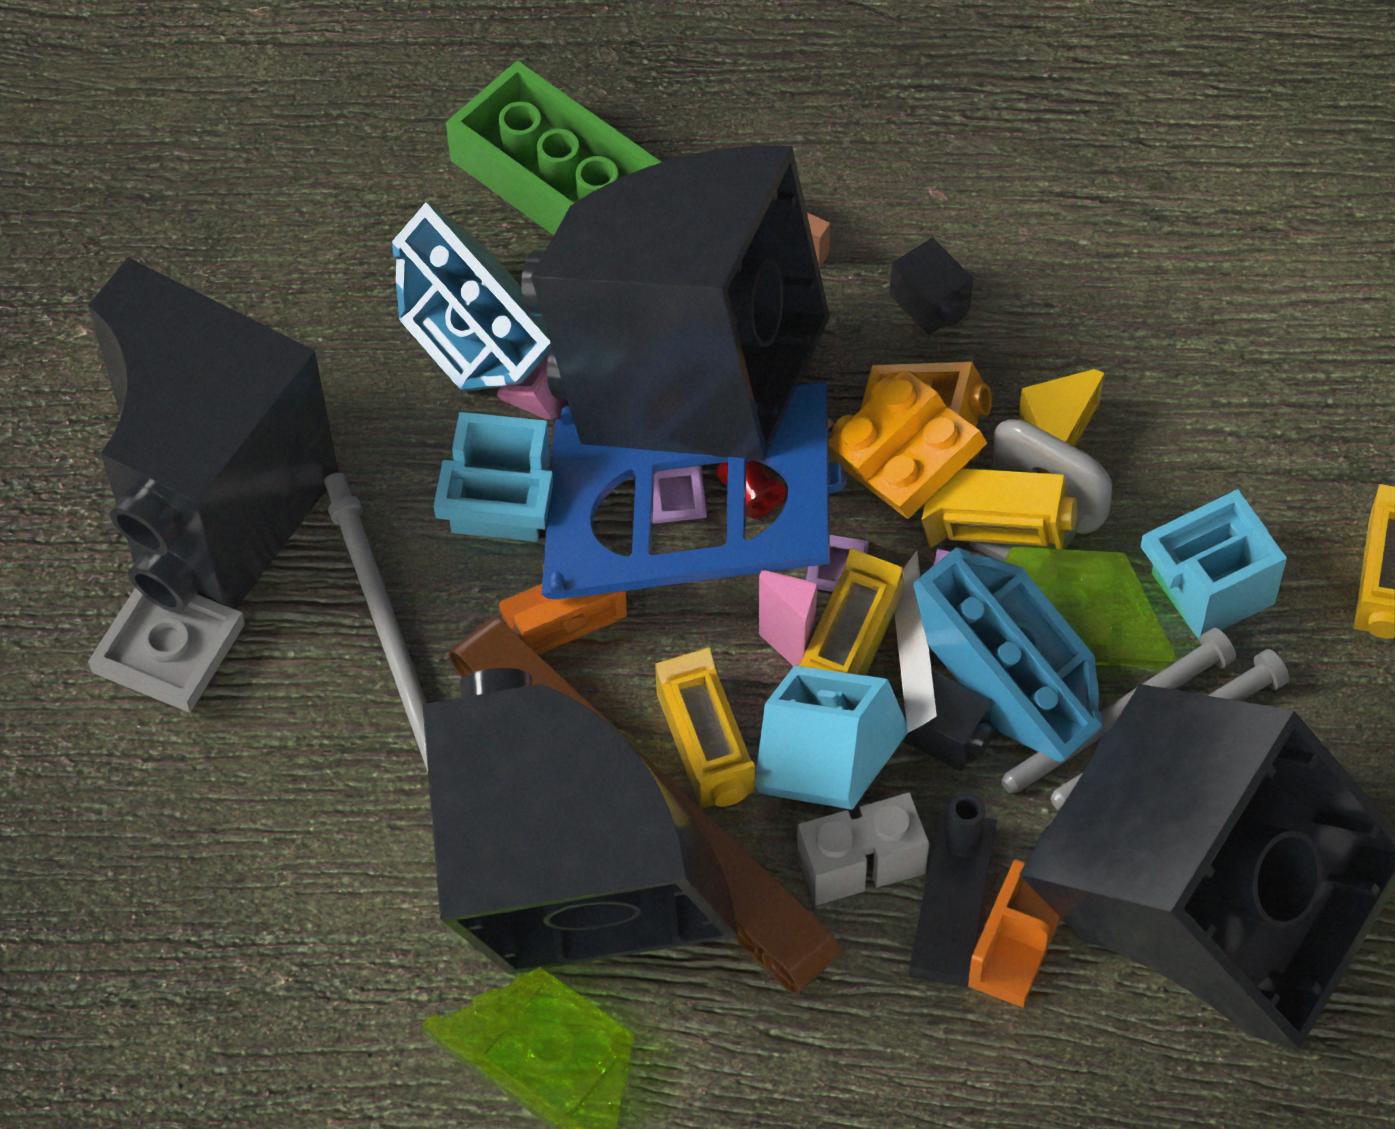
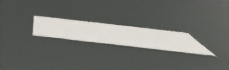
M917 550L903 568L904 593L895 610L907 733L937 716L929 646L913 582L920 577Z

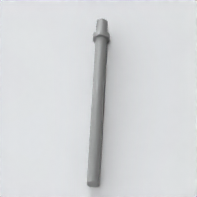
M334 473L327 476L324 480L331 501L328 512L332 522L340 526L428 772L422 707L427 702L360 519L363 513L360 500L352 496L345 475L343 473Z

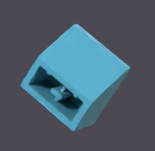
M794 665L765 703L755 778V787L758 793L852 810L907 735V724L889 680Z

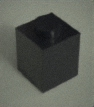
M934 237L891 263L889 294L928 335H931L945 325H955L970 310L973 278Z
M932 671L937 716L907 733L902 742L962 772L972 754L981 757L993 737L995 726L989 724L992 700Z

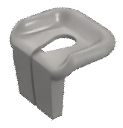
M1009 419L1001 422L996 427L991 470L1037 473L1035 467H1040L1052 474L1064 475L1069 497H1076V526L1074 531L1066 530L1063 550L1077 533L1088 534L1104 524L1111 508L1112 481L1107 471L1097 460L1078 448L1025 421ZM969 541V546L993 559L1022 567L1035 582L1061 554L1060 551L1056 550L1055 544L1048 543V546Z

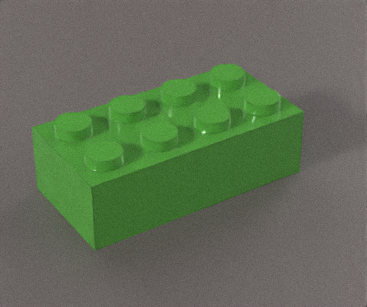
M518 60L446 121L450 160L552 235L555 234L570 205L621 177L661 163L660 160Z

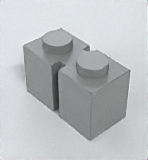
M910 792L860 806L859 818L854 820L851 819L849 811L846 810L798 824L797 857L815 906L865 892L867 868L865 855L874 853L872 879L876 888L926 874L929 842Z

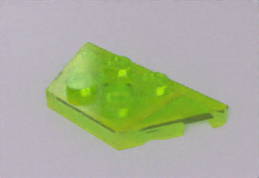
M1030 547L1011 548L1004 562L1020 566L1025 570L1094 654L1095 665L1166 669L1174 664L1175 653L1125 553Z
M541 967L515 978L505 988L491 989L471 998L472 1005L443 1018H439L438 1014L432 1015L421 1024L425 1036L552 1129H617L635 1048V1034Z

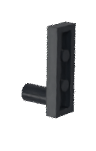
M959 794L951 801L949 811H939L910 962L909 977L962 987L968 986L971 959L974 953L997 825L996 819L984 818V802L975 794Z

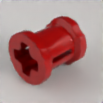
M751 460L747 463L746 516L755 519L770 513L783 501L786 496V487L781 481L772 479L762 463ZM723 462L717 468V476L723 484L727 485L728 462Z

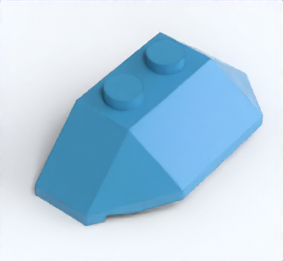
M425 203L392 241L393 257L397 259L396 290L399 320L460 390L468 392L521 384L549 353L551 348L543 316H532L527 312L522 299L521 285L487 248L434 206Z
M956 547L913 582L928 646L960 685L992 700L990 721L1001 734L1061 763L1103 727L1102 713L1098 711L1099 689L1094 654L1022 567L990 557L973 555L967 550Z

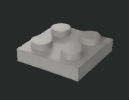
M135 588L88 663L92 673L191 713L244 627L243 614L240 611L197 594L182 613H173L157 606Z

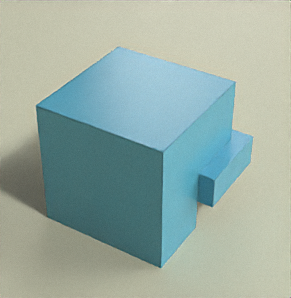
M459 412L452 446L454 461H442L433 506L435 518L450 520L451 533L538 542L540 530H545L553 489L547 421Z
M1238 489L1142 536L1140 547L1153 564L1151 574L1199 641L1200 636L1213 627L1223 630L1274 605L1283 576L1287 557Z

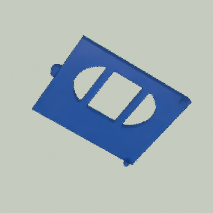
M826 381L797 386L765 460H753L771 467L783 477L788 485V498L783 511L775 522L751 540H746L747 463L753 459L580 444L570 407H564L561 419H554L551 460L553 489L547 516L542 595L548 599L558 600L756 574L765 570L771 572L830 564L829 494L842 490L847 484V476L845 471L841 469L840 464L829 463L828 389ZM728 462L726 544L717 547L651 555L655 473L664 470ZM631 477H636L632 554L626 557L608 550L597 540L593 533V520L603 499L622 482Z

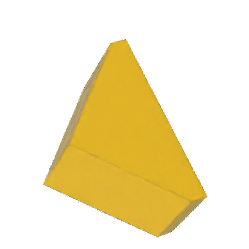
M1092 369L1022 388L1018 419L1028 422L1075 447L1100 403L1104 373ZM1040 468L1041 473L1052 474L1048 470Z

